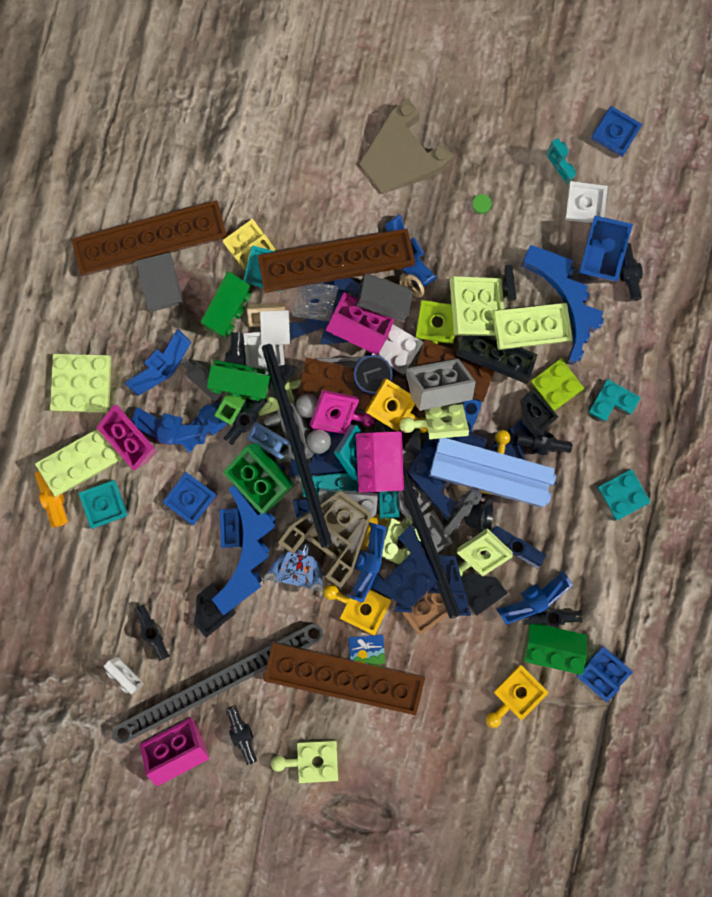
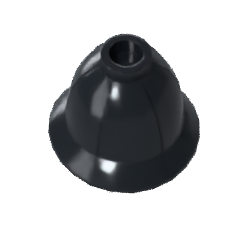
M488 498L473 505L469 515L463 518L465 523L480 533L485 529L491 531L493 500Z

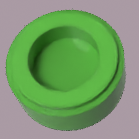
M485 194L477 195L472 203L473 210L477 214H486L492 205L491 199Z

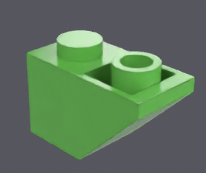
M227 392L214 416L232 425L247 395L241 394V397L229 395L230 392Z

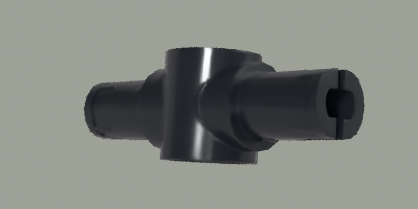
M628 243L620 271V279L628 286L630 300L638 301L642 299L639 283L643 277L641 263H637L636 259H634L631 243Z
M231 333V346L225 354V362L240 365L246 364L245 353L242 350L243 333Z
M266 398L262 399L261 402L254 400L250 406H246L236 416L233 427L223 437L224 440H229L228 443L233 445L239 436L256 422V418L259 416L258 413L268 403V400ZM243 415H247L249 417V424H245L242 421Z
M543 431L537 437L533 434L516 433L514 436L515 445L529 446L539 455L546 456L549 452L554 451L571 453L573 445L571 441L558 440L547 431Z
M145 604L133 609L141 623L142 638L148 642L150 647H153L158 661L160 662L170 657L162 641L164 640L162 629L151 618ZM149 628L155 629L156 636L154 638L149 637L147 633Z
M549 608L541 613L526 617L529 619H522L523 625L540 624L541 626L551 627L565 625V623H582V618L576 617L582 616V611H564L563 609L555 610ZM554 612L556 614V620L555 622L550 623L548 621V615Z
M236 705L228 707L226 712L231 723V730H229L231 741L234 747L237 746L238 749H241L246 765L253 764L257 761V758L252 748V740H254L252 730L249 724H245V721L242 720Z

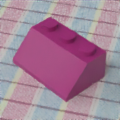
M343 293L326 331L368 352L379 355L395 319L356 306L357 298Z
M117 404L110 409L96 427L133 471L148 463L157 453L153 445Z
M402 432L356 434L359 492L404 490Z
M192 717L139 744L146 775L156 786L209 760L205 742Z

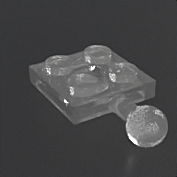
M324 283L298 287L292 308V316L330 321L338 287ZM313 299H319V300H320L318 303H311V302H310V301L313 300Z

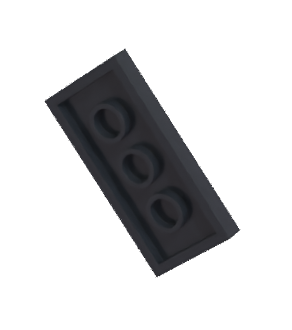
M463 335L456 356L528 384L538 354L521 347L498 350L497 339L494 336Z

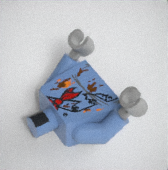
M301 543L294 554L290 551L287 554H281L272 563L268 573L264 576L263 584H265L266 580H271L270 587H273L276 580L311 589L312 597L313 592L319 591L320 597H322L323 573L315 557L307 556L310 544Z

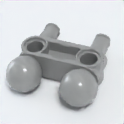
M303 394L297 401L290 403L307 459L311 458L315 453L321 454L326 452L331 445V438L324 430L318 429L310 432L306 418L313 416L318 399L313 394ZM279 408L278 413L264 419V424L268 429L281 424L285 438L289 441ZM288 445V449L279 452L283 455L282 459L274 455L278 464L285 463L291 459L295 460L291 445Z

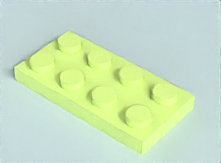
M567 303L493 312L498 350L570 342L573 340Z
M97 429L35 463L56 498L118 463L123 458Z

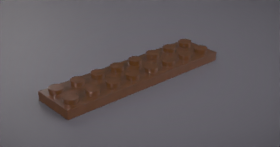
M216 200L71 240L80 275L83 277L135 263L145 258L227 238V233L219 203Z
M408 228L257 255L265 293L413 267L416 263Z
M306 357L298 391L299 396L313 394L319 399L322 390L355 396L359 399L356 409L366 410L375 394L366 393L358 388L354 379L355 368ZM392 377L391 382L410 393L408 380ZM390 400L387 403L388 410L392 411L395 409V401ZM414 405L410 413L418 418H425L424 410L419 411L417 406Z
M277 642L272 643L264 676V682L411 715L417 714L425 676Z

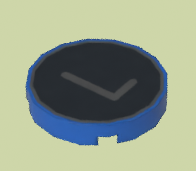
M376 355L366 356L361 359L354 371V379L358 388L369 394H375L383 380L388 379L391 381L393 376L392 368L388 361Z

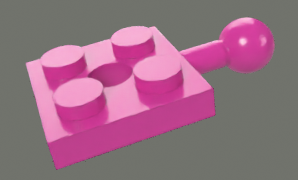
M322 390L309 425L314 429L346 434L352 420L361 421L364 426L369 427L375 423L376 419L366 412L363 414L355 413L359 402L357 397ZM338 409L336 415L330 416L332 410Z

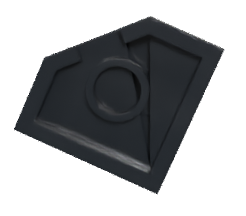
M534 388L520 399L523 423L535 437L541 434L559 417Z
M468 573L461 578L468 605L476 616L508 594L496 577Z
M213 583L196 597L194 624L205 638L237 613L234 608L226 615L221 613L212 601L220 592Z

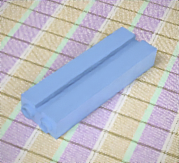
M439 438L429 477L468 488L472 487L479 491L543 508L550 502L551 493L548 490L550 485H554L556 474H554L555 469L451 439Z

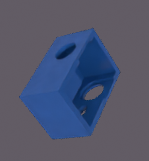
M595 215L578 274L618 282L633 224Z

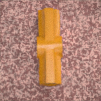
M39 471L34 473L40 489V502L47 511L51 527L55 528L69 523L63 505V494L55 498Z

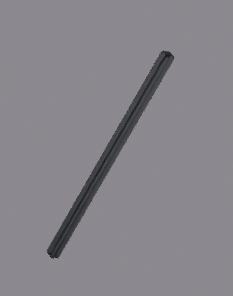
M266 344L262 346V352L321 547L326 548L332 545V541L273 346Z
M376 419L380 432H392L390 427ZM403 463L404 490H402L426 557L429 559L438 579L437 586L450 619L460 616V611Z

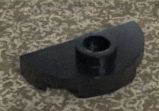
M512 264L505 265L504 281H502V292H505L508 302L517 299Z
M290 364L279 366L284 386L287 385L297 367ZM269 378V393L277 400L271 378Z

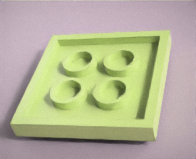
M457 276L449 278L454 335L496 336L493 312L504 310L501 279Z
M53 354L50 411L108 413L112 357L110 355Z

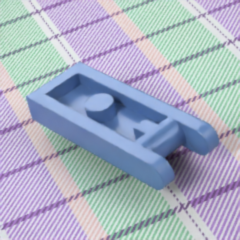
M255 422L247 436L248 440L257 443L261 448L280 459L283 458V455L279 453L284 444L290 445L288 440Z

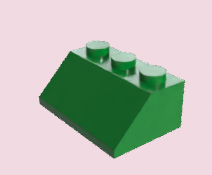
M227 271L201 320L204 328L224 339L227 336H231L235 329L234 323L236 319H240L244 312L242 308L245 302L248 303L253 293L251 292L250 285Z
M211 359L207 388L214 393L225 391L230 392L229 395L241 397L242 394L249 396V399L260 401L261 398H266L270 375L267 369Z
M257 443L247 445L223 471L224 475L261 515L279 502L295 486L293 481Z
M529 624L522 661L583 675L587 657L586 634L551 626H541L540 624Z

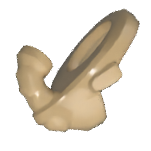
M407 273L400 275L399 285L413 289L412 295L417 298L424 295V287L417 277ZM412 280L418 283L420 292L414 288Z

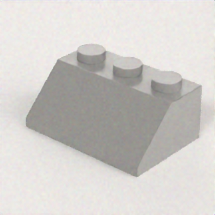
M459 359L406 369L411 398L419 411L473 399L476 381Z

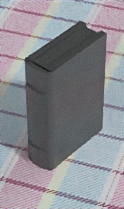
M171 253L136 261L147 308L150 312L183 304L182 292L180 291L174 267L175 263H173Z
M365 274L361 279L356 306L405 322L410 312L413 289Z

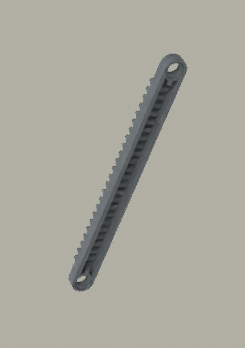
M312 623L278 640L277 643L307 649L321 641L324 631L319 624ZM311 628H317L320 633L319 637L316 639L310 638L308 631ZM272 644L119 723L112 731L113 739L120 744L127 743L263 672L267 668ZM119 728L127 729L128 736L126 738L118 736Z

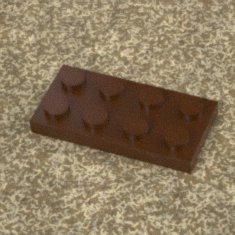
M424 340L415 367L459 359L476 381L473 399L484 402L494 371L456 356L457 351Z

